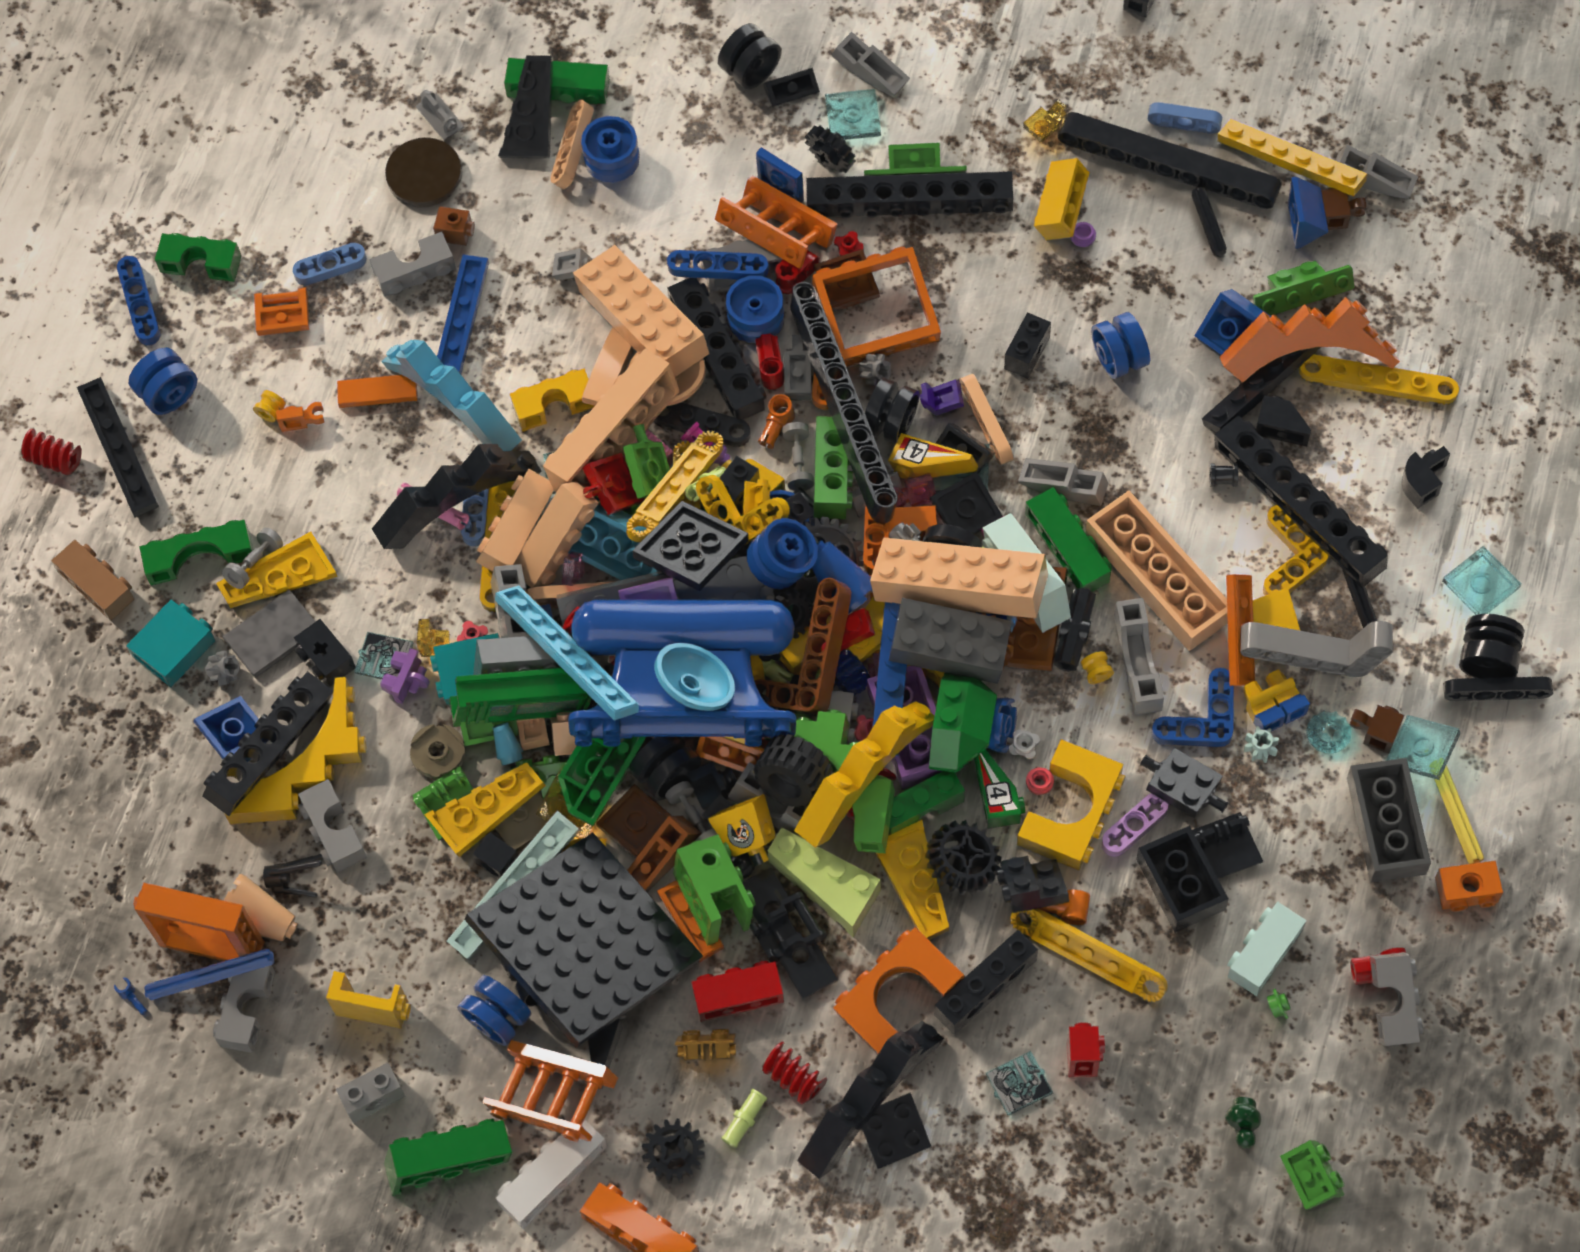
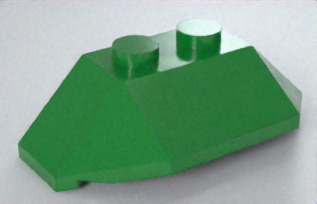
M944 673L940 683L932 728L929 769L958 772L963 768V765L973 760L989 746L997 695L981 680Z
M647 737L620 738V745L615 747L605 746L603 738H592V745L587 747L576 746L558 776L568 813L593 827L608 807L630 770L633 759L640 751Z

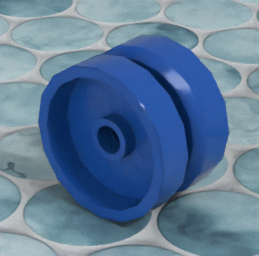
M615 116L601 117L587 125L581 139L587 171L595 179L610 183L619 182L631 176L639 166L640 159L638 140L634 127L627 120Z
M747 276L739 279L730 287L726 295L727 320L731 332L738 339L748 343H755V339H758L763 334L776 336L784 325L783 295L775 282L763 276Z
M1130 312L1113 317L1112 324L1106 320L1092 326V341L1098 359L1112 379L1128 374L1129 367L1133 370H1138L1150 364V351L1145 335L1138 321Z
M165 347L156 349L144 356L134 366L129 375L128 384L130 389L143 400L152 413L164 415L178 409L191 397L197 387L198 378L194 371L183 363L181 357L173 349Z
M788 518L776 519L770 523L750 543L747 550V562L753 575L764 585L775 589L791 587L814 566L818 558V546L812 533L803 524Z
M482 975L473 986L477 997L466 995L457 1006V1009L465 1019L484 1035L500 1045L507 1046L516 1035L512 1024L517 1026L524 1025L532 1014L531 1010L507 987L490 976Z

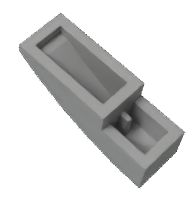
M852 31L835 48L831 55L853 74L893 97L910 79L873 44L871 47H868Z
M1348 144L1338 153L1335 160L1367 173V179L1362 186L1363 188L1394 197L1408 199L1418 178L1417 175L1375 152L1368 156Z
M1029 458L1025 459L1018 479L1019 484L1031 489L1045 492L1054 487L1058 494L1064 495L1066 500L1097 506L1102 505L1108 487V481L1103 472L1080 470L1074 463Z

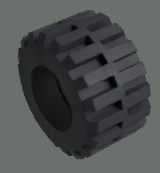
M781 734L771 738L753 769L756 782L759 783L762 790L767 792L766 794L780 803L798 808L808 807L823 779L832 774V766L829 764V759L823 755L819 748H816L814 744L805 741L803 738L788 734L786 736Z

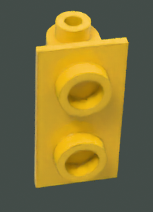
M758 479L757 483L744 482L743 515L770 499L768 480ZM752 516L750 520L751 527L758 531L760 521L756 516Z

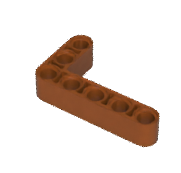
M826 578L818 585L798 685L761 679L755 680L759 693H763L766 689V696L769 697L768 705L776 710L817 716L818 711L826 712L828 710L851 601V590L846 584L833 578ZM837 588L836 595L832 597L833 590ZM832 615L831 621L826 625L827 618ZM826 642V647L821 652V647L823 643ZM820 669V676L816 679V672ZM789 693H791L790 699L786 703V697ZM815 696V702L810 706V701Z

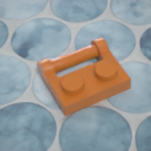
M298 288V291L268 295L255 293L257 335L310 330L307 288ZM299 301L296 304L265 307V305Z

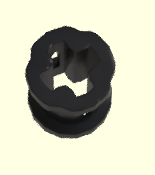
M1210 463V487H1215L1216 484H1232L1233 487H1237L1238 463H1233L1232 466H1216L1215 463Z

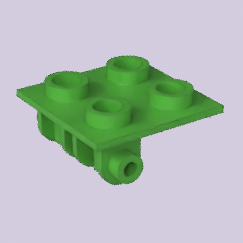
M459 766L415 793L413 800L424 815L432 810L437 811L446 806L445 803L455 798L458 800L472 793L473 787ZM425 816L427 822L429 823L437 839H443V837L439 834V832L435 829V827Z

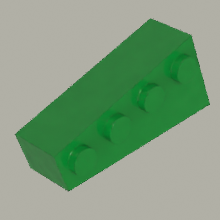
M486 1119L472 1127L458 1125L451 1128L449 1132L438 1134L437 1131H431L417 1139L410 1140L408 1137L396 1139L392 1144H389L384 1166L391 1194L395 1196L402 1194V1187L415 1185L416 1189L428 1186L427 1183L439 1176L441 1179H445V1181L461 1175L463 1169L466 1168L469 1169V1172L473 1173L507 1163L511 1157L512 1150L504 1120Z

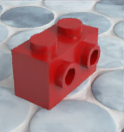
M1086 1022L1076 1023L1074 1026L1069 1027L1068 1077H1097L1099 1064L1103 1062V1053H1105V1037L1099 1036V1026H1092L1091 1023Z

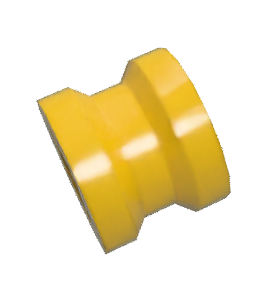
M264 390L261 394V401L254 405L253 411L262 419L273 423L277 420L276 410L284 409L286 402L278 394Z
M1095 652L1082 659L1080 664L1082 669L1088 673V683L1098 684L1113 676L1114 670L1107 664L1108 657L1105 652Z

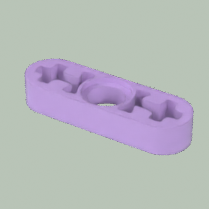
M1152 793L1147 795L1104 833L1102 839L1103 851L1112 857L1121 856L1167 815L1169 803ZM1151 802L1154 805L1160 803V812L1155 809L1147 818L1145 814L1150 810ZM1132 818H1137L1142 821L1143 828L1139 831H1133L1129 829L1127 822ZM1123 830L1125 836L1120 840V847L1117 845L1109 846L1110 838L1113 840L1118 839Z

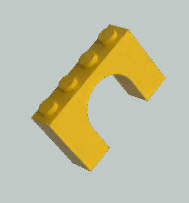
M1061 739L1050 762L1049 771L1052 775L1082 787L1091 799L1092 808L1086 817L1071 824L1057 823L1028 811L1017 836V846L1049 859H1056L1057 862L1076 870H1080L1083 862L1088 864L1094 850L1093 847H1090L1094 838H1100L1105 825L1101 822L1104 814L1110 815L1114 806L1115 799L1112 798L1115 790L1120 791L1126 775L1122 774L1123 764Z

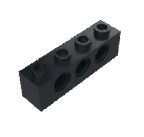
M1017 930L934 1005V1015L955 1035L1037 961L1038 949Z

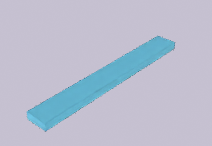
M519 585L495 593V601L614 721L638 713L639 704L586 651L580 648L574 639Z

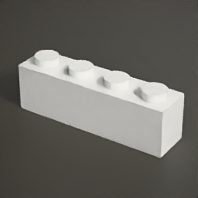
M585 1119L582 1127L593 1136L591 1142L582 1139L574 1142L566 1139L562 1134L555 1141L549 1140L541 1148V1154L534 1161L529 1160L519 1170L520 1175L513 1182L507 1181L498 1190L496 1200L499 1206L522 1229L538 1216L607 1148L605 1139Z

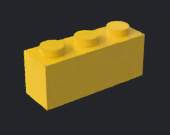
M1078 158L1052 161L1050 164L1044 190L1040 197L1037 216L1034 220V227L1046 240L1073 237L1090 173Z

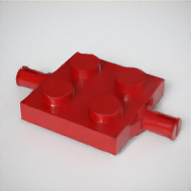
M622 453L588 463L582 468L588 482L591 484V486L583 489V494L588 493L585 495L586 498L597 495L608 515L639 505L646 499L637 498L632 486L633 481L629 467Z

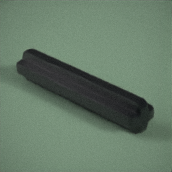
M1203 187L1195 188L1192 190L1191 196L1214 256L1224 255L1227 247L1206 190Z

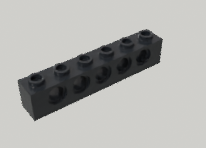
M689 277L667 287L668 299L704 334L709 355L703 358L705 367L732 416L744 420L764 411V399H767L766 393L761 384L756 385L754 381L755 374L749 363L745 365L742 360L744 355L739 344H733L731 330L727 323L722 324L719 318L721 314L716 303L711 304L708 297L710 295L704 282L700 284L697 278ZM695 305L700 306L699 308H691ZM707 325L712 326L708 329L702 328L703 326ZM722 346L721 349H714L713 347ZM727 366H733V367H734V368L731 369V370L724 369V368L727 367ZM738 387H746L744 390H736Z
M307 671L301 679L297 676L287 688L289 690L288 694L285 697L280 695L271 706L273 711L268 716L263 714L254 725L256 730L251 735L247 732L237 745L240 748L234 754L229 752L220 764L223 767L219 772L212 771L203 784L206 788L202 797L226 815L230 816L328 704L334 691ZM294 701H300L305 706H298ZM278 720H284L288 725H282ZM261 739H268L272 744H265ZM244 758H252L255 763H248ZM227 777H234L238 782L233 783Z

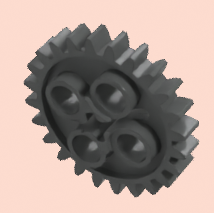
M822 517L820 522L818 518H811V525L807 521L801 523L817 538L818 542L822 540L825 544L830 541L836 547L841 546L843 553L858 566H863V561L859 560V557L863 555V551L857 549L862 541H853L856 532H847L848 524H841L839 526L838 519H832L829 522L828 517ZM811 568L807 577L803 575L791 587L807 595L812 600L810 603L812 604L815 601L819 582Z

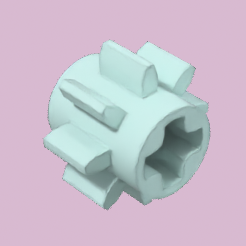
M1257 726L1253 735L1250 733L1246 734L1245 740L1248 743L1244 747V752H1250L1252 755L1251 761L1259 759L1266 763L1269 754L1272 756L1277 755L1278 750L1274 746L1278 745L1279 738H1273L1270 728L1266 731L1260 730Z

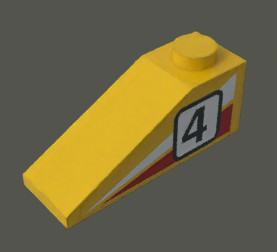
M903 433L900 434L888 459L894 470L893 472L897 471L899 477L908 479V477L917 480L976 472L978 469V465L971 454Z

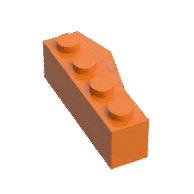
M599 1182L579 1211L582 1219L632 1252H699L697 1245H695L697 1241L691 1235L684 1231L680 1234L671 1229L672 1224L659 1215L656 1218L646 1213L647 1207L635 1199L630 1202L623 1198L622 1195L624 1193L610 1183L608 1186H605Z

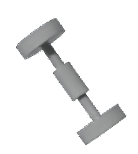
M803 422L788 423L783 426L782 433L785 440L794 442V447L792 448L793 465L797 468V472L787 477V487L793 491L800 487L803 490H808L814 486V478L811 473L802 472L804 457L803 447L800 446L799 441L808 438L809 427Z
M265 527L257 534V541L260 547L255 548L243 560L242 566L229 563L222 570L223 577L231 586L242 589L249 582L248 574L245 571L246 568H251L263 556L262 552L264 550L272 553L283 547L281 537L274 530Z
M680 782L670 788L665 797L672 805L680 802L684 804L686 815L693 826L698 827L702 833L695 841L717 835L714 828L706 831L703 826L704 821L695 806L690 805L687 798L694 791L690 782Z

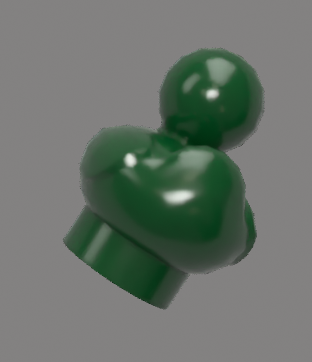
M1237 1097L1233 1100V1105L1227 1110L1225 1120L1232 1128L1238 1130L1235 1138L1237 1145L1240 1148L1249 1149L1255 1145L1256 1136L1253 1131L1261 1124V1114L1256 1109L1255 1100L1249 1097Z

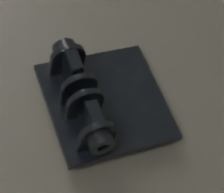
M1241 812L1192 830L1218 879L1264 862L1247 827L1250 826L1249 819L1246 815L1242 816Z
M911 1092L881 1104L861 1129L877 1169L932 1147Z

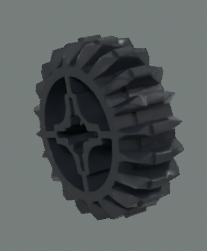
M956 820L952 821L949 825L943 824L931 836L932 838L926 847L928 851L925 853V858L930 860L927 863V869L935 870L932 873V878L939 877L941 879L940 887L945 884L949 885V892H953L957 888L960 896L965 894L967 890L973 895L978 890L983 891L989 884H992L995 880V875H997L996 869L1000 868L999 864L1002 858L997 855L1000 851V846L992 845L995 841V836L988 838L986 836L987 828L980 831L977 829V822L973 823L970 827L967 820L962 821L960 825ZM951 841H958V844L956 846H951V848H944L946 843ZM982 867L981 872L969 874L971 868Z

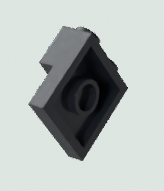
M1028 856L1013 857L1000 861L1001 868L996 869L999 886L1004 885L1002 886L1004 902H1010L1013 913L1069 902L1068 891L1056 859L1030 864Z

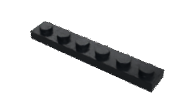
M1321 347L1289 353L1276 358L1258 369L1202 418L1204 426L1218 432L1238 415L1243 418L1263 400L1264 395L1270 394Z
M99 377L78 386L77 390L134 518L158 508L159 505L102 378Z

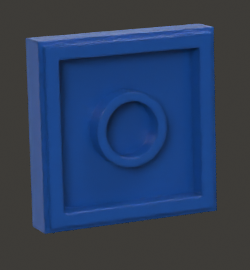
M761 147L756 152L758 179L802 203L804 201L802 172Z

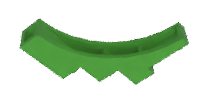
M839 710L818 711L817 721L805 717L796 720V733L794 737L803 738L805 741L814 744L816 748H819L823 755L829 759V764L835 773L838 772L852 746L858 743L852 742L847 745L850 724L846 713H842ZM877 775L852 805L855 818L854 843L857 851L886 854L895 789L892 780L884 776Z

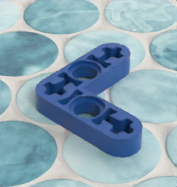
M1216 668L1209 675L1207 684V718L1159 717L1153 723L1152 738L1162 745L1224 747L1228 745L1233 735L1234 686H1230L1229 670ZM1218 677H1222L1223 682H1225L1223 693H1218V682H1216ZM1221 701L1227 704L1228 710L1225 713H1217L1212 705L1215 702ZM1161 726H1167L1168 734L1166 736L1162 735L1160 731ZM1177 726H1181L1179 732L1180 737H1176ZM1188 726H1195L1200 730V735L1191 738L1185 734L1184 730ZM1205 727H1209L1208 738H1204ZM1217 728H1222L1223 733H1225L1223 738H1219L1218 734L1215 733Z

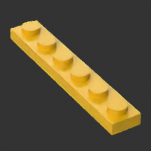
M1230 119L1218 133L1217 141L1351 196L1356 195L1367 179V173L1233 119Z

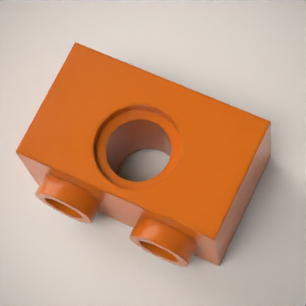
M1496 861L1439 868L1435 876L1442 910L1451 909L1453 912H1458L1474 905H1479L1481 908L1496 905V902H1499L1503 894ZM1463 884L1473 885L1476 891H1466Z

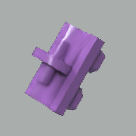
M411 648L408 653L394 652L390 664L392 668L400 670L398 677L386 673L380 683L381 689L393 695L395 702L403 704L408 691L416 694L419 687L428 688L430 683L429 679L424 676L427 669L420 666L422 661L417 657L419 652Z

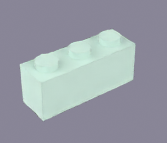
M1278 901L1272 909L1267 907L1259 919V922L1262 923L1257 931L1251 929L1244 939L1243 944L1246 946L1241 953L1236 951L1227 964L1230 967L1228 978L1257 996L1304 930L1307 920Z

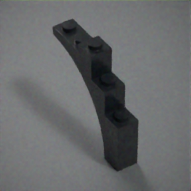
M478 444L462 465H442L425 486L404 487L372 527V530L383 549H403L430 522L465 499L489 488L515 481L518 475L524 477L528 469L537 474H540L541 469L530 451H503L498 444Z
M922 1020L905 1033L900 1030L888 1038L872 1065L859 1073L844 1098L828 1109L797 1161L818 1179L833 1170L850 1143L883 1101L921 1061L941 1045L944 1037L937 1033L933 1026L926 1024Z

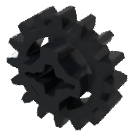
M814 125L804 137L806 139L805 144L810 146L809 151L815 155L818 163L824 167L827 165L831 170L836 168L839 173L842 171L847 173L856 162L854 159L856 157L855 154L850 152L852 148L846 144L843 136L838 132L831 133L829 128L824 129L821 125L818 127Z
M678 1118L675 1120L674 1125H670L667 1119L664 1120V1127L662 1128L657 1124L653 1125L655 1134L646 1133V1139L649 1143L642 1144V1150L648 1152L642 1156L643 1162H650L647 1166L648 1172L651 1173L656 1170V1179L660 1180L663 1176H666L668 1184H671L673 1177H677L678 1181L683 1183V1175L685 1174L693 1178L692 1169L700 1170L702 1166L698 1159H705L706 1156L704 1151L699 1150L705 1147L704 1140H697L700 1137V1131L697 1129L691 1132V1123L687 1122L683 1127ZM673 1133H675V1134L672 1135V1136L664 1137V1136H666V1135H668V1134H673ZM688 1139L693 1145L692 1154L685 1149ZM678 1147L679 1153L673 1152L670 1156L668 1149L674 1150ZM655 1148L662 1153L659 1163L654 1157ZM683 1165L680 1168L672 1169L675 1166Z

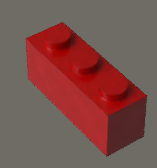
M760 961L753 964L751 968L741 970V968L735 967L726 970L725 974L716 976L705 974L699 976L697 980L691 981L700 1022L784 1003L776 962Z

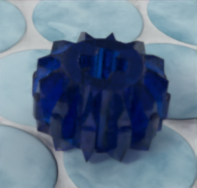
M843 650L840 651L834 683L838 686L839 690L854 693L855 696L866 689L867 679L870 678V675L863 663L852 651Z

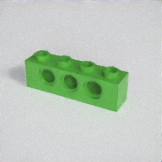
M816 416L814 518L846 519L847 509H852V493L847 492V487H852L853 471H848L850 463L832 417Z

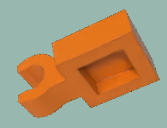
M311 403L306 410H303V407L295 406L276 410V417L281 432L308 428L307 424L324 423L323 414L314 415L317 411H323L322 403Z

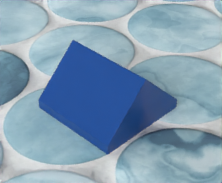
M1292 177L1288 210L1295 249H1300L1328 233V226L1321 188L1299 177Z
M239 696L194 718V723L220 757L224 759L229 752L234 754L240 748L237 745L247 732L251 735L256 730L254 725L259 718L244 699ZM265 738L261 739L265 744L269 741ZM249 757L244 758L247 762L251 760Z

